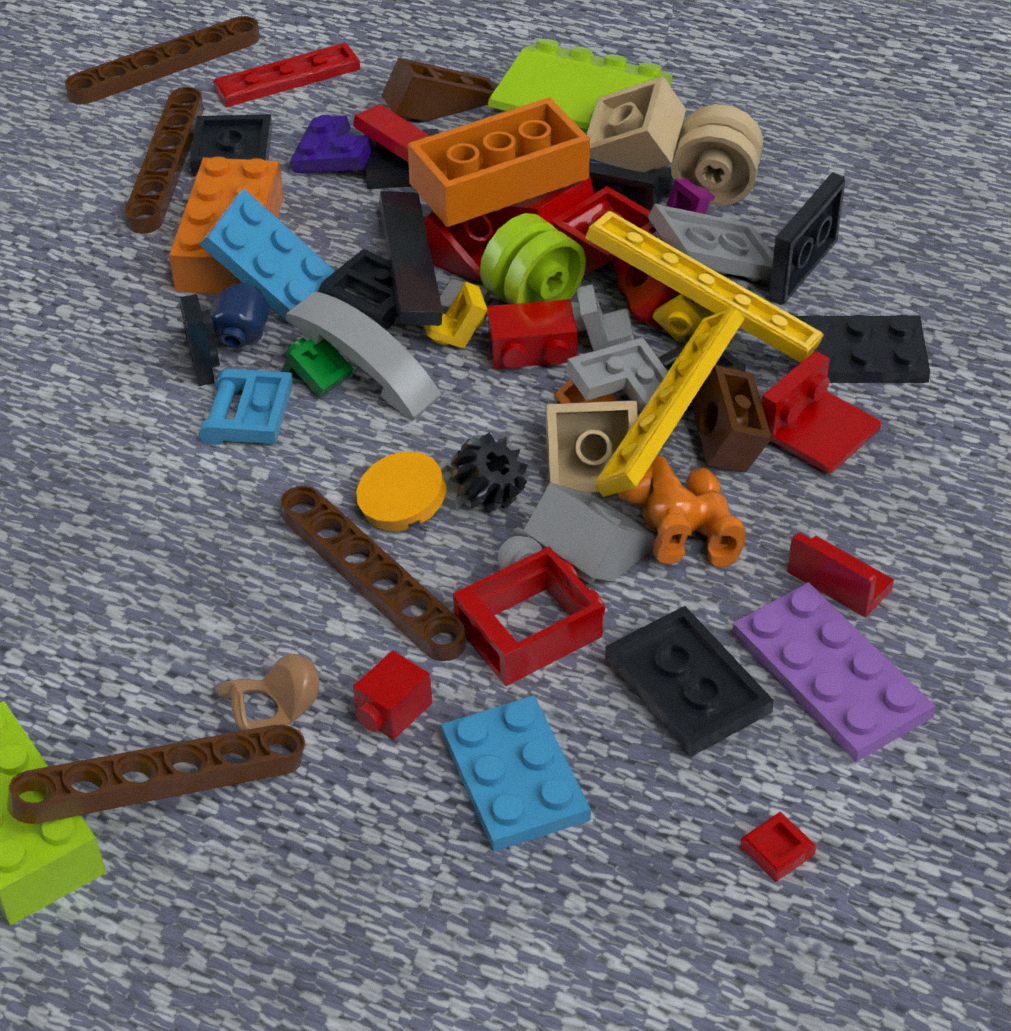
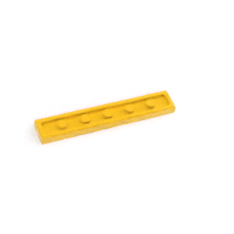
M611 211L605 213L589 226L585 237L587 240L715 314L730 308H737L744 317V321L739 328L800 363L813 353L824 336L819 330Z
M730 308L703 318L595 481L594 486L603 497L638 486L744 321V317L737 308Z

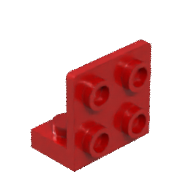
M815 350L764 393L761 403L772 438L770 441L830 474L880 430L881 421L827 391L830 383L827 377L830 358Z

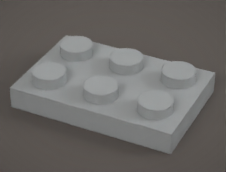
M654 204L648 219L657 230V235L663 242L723 276L733 274L744 276L754 282H759L760 280L771 282L773 253L750 223Z

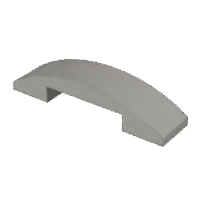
M315 291L286 314L285 319L313 342L318 344L325 338L383 386L381 397L409 420L414 421L441 397V393L433 380L408 350L378 323L351 305L335 297Z

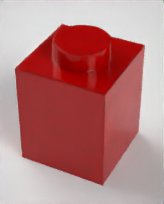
M394 650L388 653L353 685L355 714L359 722L369 731H380L392 740L398 737L432 704L430 673Z

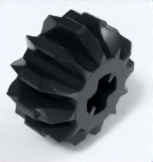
M490 432L482 435L479 439L476 437L468 439L461 446V450H458L453 456L450 463L454 470L451 472L449 480L461 486L456 497L467 495L471 498V509L478 507L482 503L488 513L495 511L499 506L502 508L510 506L517 499L516 496L524 490L527 483L523 475L526 473L528 465L517 461L520 449L511 451L507 447L506 437L496 442Z

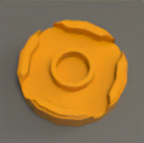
M411 451L387 455L372 464L362 475L356 489L357 504L369 524L384 531L398 532L410 529L408 524L415 523L418 520L422 524L430 519L442 506L447 492L443 472L436 461L421 452Z

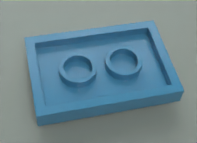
M244 188L233 198L199 244L242 283L259 289L268 302L269 307L291 326L294 325L285 319L286 314L313 292H318L321 283L335 271Z
M535 695L441 724L444 742L493 852L591 820L590 806Z

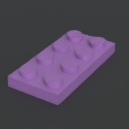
M809 582L733 623L732 634L855 762L934 717L936 706Z

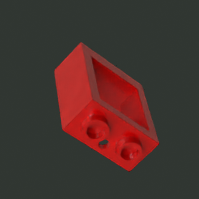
M550 546L453 593L454 615L464 624L465 638L505 686L603 637L605 606L600 595L593 589L589 590L578 578L572 564L567 560L562 561ZM547 590L568 613L569 617L517 642L495 615Z

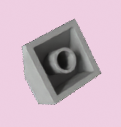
M549 483L523 530L537 540L542 549L550 546L559 557L569 561L574 567L577 576L589 583H594L596 579L612 582L653 549V540L658 536L596 495Z

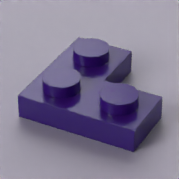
M321 115L312 118L290 160V164L295 173L364 169L374 149L372 139L367 135L355 136L348 134L351 127L347 115Z

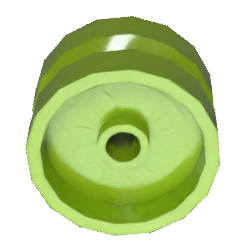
M524 213L510 219L497 230L489 241L481 259L480 277L483 285L507 302V304L571 299L584 276L586 257L583 248L563 232L558 231L549 222L537 214Z

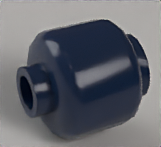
M237 283L223 289L217 295L211 315L214 333L220 337L222 343L233 348H241L244 345L258 342L263 336L269 315V304L261 291L249 284Z

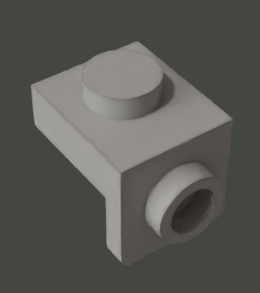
M593 284L577 288L580 306L573 307L575 321L579 332L587 330L594 351L634 340L627 309L603 314Z

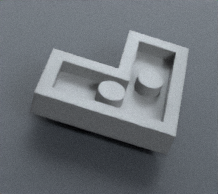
M643 337L568 358L565 370L586 401L625 390L632 401H637V409L640 413L668 373Z

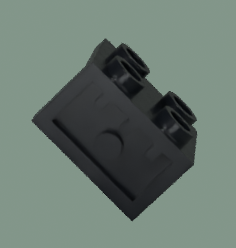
M589 162V176L594 194L608 186L649 211L652 210L654 204H661L673 179L671 169L668 168L651 169L646 173Z

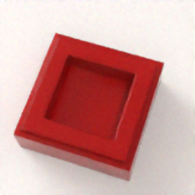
M781 811L743 836L740 848L775 882L813 857L816 852V845Z

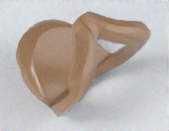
M288 654L280 658L262 680H230L218 683L214 689L223 699L232 698L233 717L241 731L270 725L283 724L289 726L314 703L319 691V675L316 667L307 658L298 654ZM261 693L269 696L277 705L278 712L269 719L247 720L244 694Z

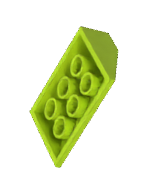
M537 39V42L522 49L489 98L488 107L509 111L550 97L578 127L588 129L599 97L662 76L671 87L673 73L661 71L662 67L658 64L644 62L634 65L627 63V58L620 55L609 54L605 55L604 58L592 55L593 50L589 48L575 46L571 47L570 50L558 47L559 42L555 40Z

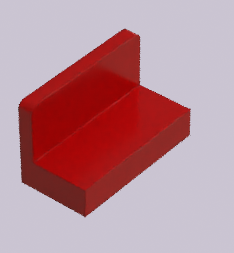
M797 532L791 538L787 573L804 583L809 582L818 591L866 618L892 591L893 578L815 535L811 539L801 532Z

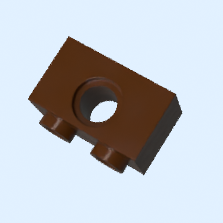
M715 365L691 402L706 463L709 466L747 472L772 439L753 373Z

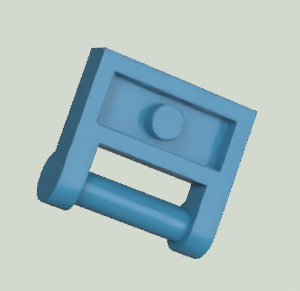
M230 368L221 370L215 381L217 392L209 417L202 422L198 436L200 440L205 444L220 445L223 441L276 444L293 387L292 373ZM240 390L243 391L234 420L226 419L233 396L238 394Z

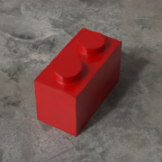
M571 299L487 306L488 338L494 370L551 364L559 365L567 363L568 358L577 356V328Z

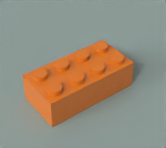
M550 97L408 143L409 183L446 227L463 223L472 218L498 211L501 208L535 198L536 196L589 178L590 138Z
M224 157L202 159L169 254L175 292L219 294L227 287L242 283L199 244L233 198L243 188L278 219L284 199L279 161H267L258 158L251 160L226 159Z

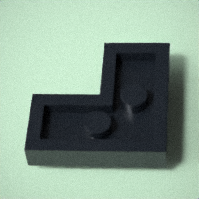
M197 294L180 297L181 303L179 304L198 386L214 384L212 368L220 366L215 341L208 343V340H213L212 335L215 334L210 310H201Z

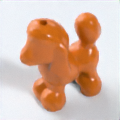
M656 456L636 488L618 493L621 499L642 507L643 517L648 527L658 531V536L653 540V555L660 563L671 565L679 562L685 555L683 546L687 536H691L693 531L708 537L707 558L714 566L721 568L730 566L740 556L746 540V528L740 519L730 514L728 502L725 496L720 493V482L717 476L708 469H693L686 478L685 488L681 485L666 458Z

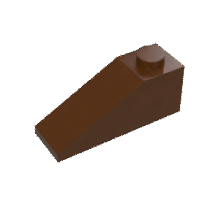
M398 57L381 96L391 111L406 121H410L411 118L429 121L486 106L497 87L488 77Z

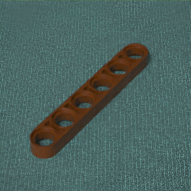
M249 16L235 17L75 73L65 81L68 99L75 104L92 103L252 46L260 38L258 22Z
M181 87L172 91L168 97L125 209L128 227L135 233H151L159 229L163 224L193 141L197 116H202L204 110L202 94L196 88ZM185 102H192L190 104L181 105ZM180 123L184 124V125H181V126H172V125L180 124ZM169 145H175V146H176V147H173V148H164V147L169 146ZM159 168H169L164 171H154ZM150 191H161L156 194H146ZM143 214H150V215H152V216L147 217V218H136V217H138V216H140V215H143Z
M296 486L283 494L281 507L285 523L427 656L437 661H451L458 658L464 652L466 647L465 628L461 620L318 490L309 486ZM300 503H308L314 506L305 513H297L291 510L292 507ZM325 528H337L341 531L332 538H323L317 535ZM353 553H363L369 556L362 563L353 564L345 561V558ZM381 579H392L397 582V585L388 590H380L373 587V584ZM411 605H419L424 607L426 612L418 617H409L404 615L402 610ZM441 632L452 633L457 637L452 643L445 645L436 644L431 640L434 635Z
M283 724L270 725L27 770L18 773L9 784L8 812L20 822L38 824L285 775L296 771L300 767L305 739L300 731L292 726ZM280 744L291 748L293 752L290 754H279L273 752L269 746ZM227 753L241 755L246 761L235 764L227 762L221 756ZM185 762L196 766L198 770L193 773H184L176 770L173 765ZM128 772H139L146 775L149 780L135 783L128 781L123 775ZM80 781H87L95 784L99 789L84 793L77 791L71 785ZM27 791H36L45 795L47 799L39 803L24 801L19 795Z

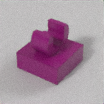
M687 178L675 179L666 206L709 215L706 211L710 201H714L715 196L703 187L698 188Z

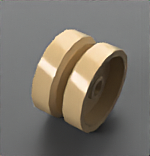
M714 104L697 109L687 116L681 127L672 159L671 175L673 180L687 178L698 188H705L715 196L714 201L709 203L711 205L727 206L748 196L756 182L763 148V135L759 125L748 113L733 106Z

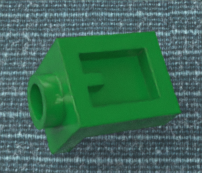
M300 338L285 352L287 359L281 372L292 374L296 372L320 398L349 378L354 368L325 338L318 344L311 339Z

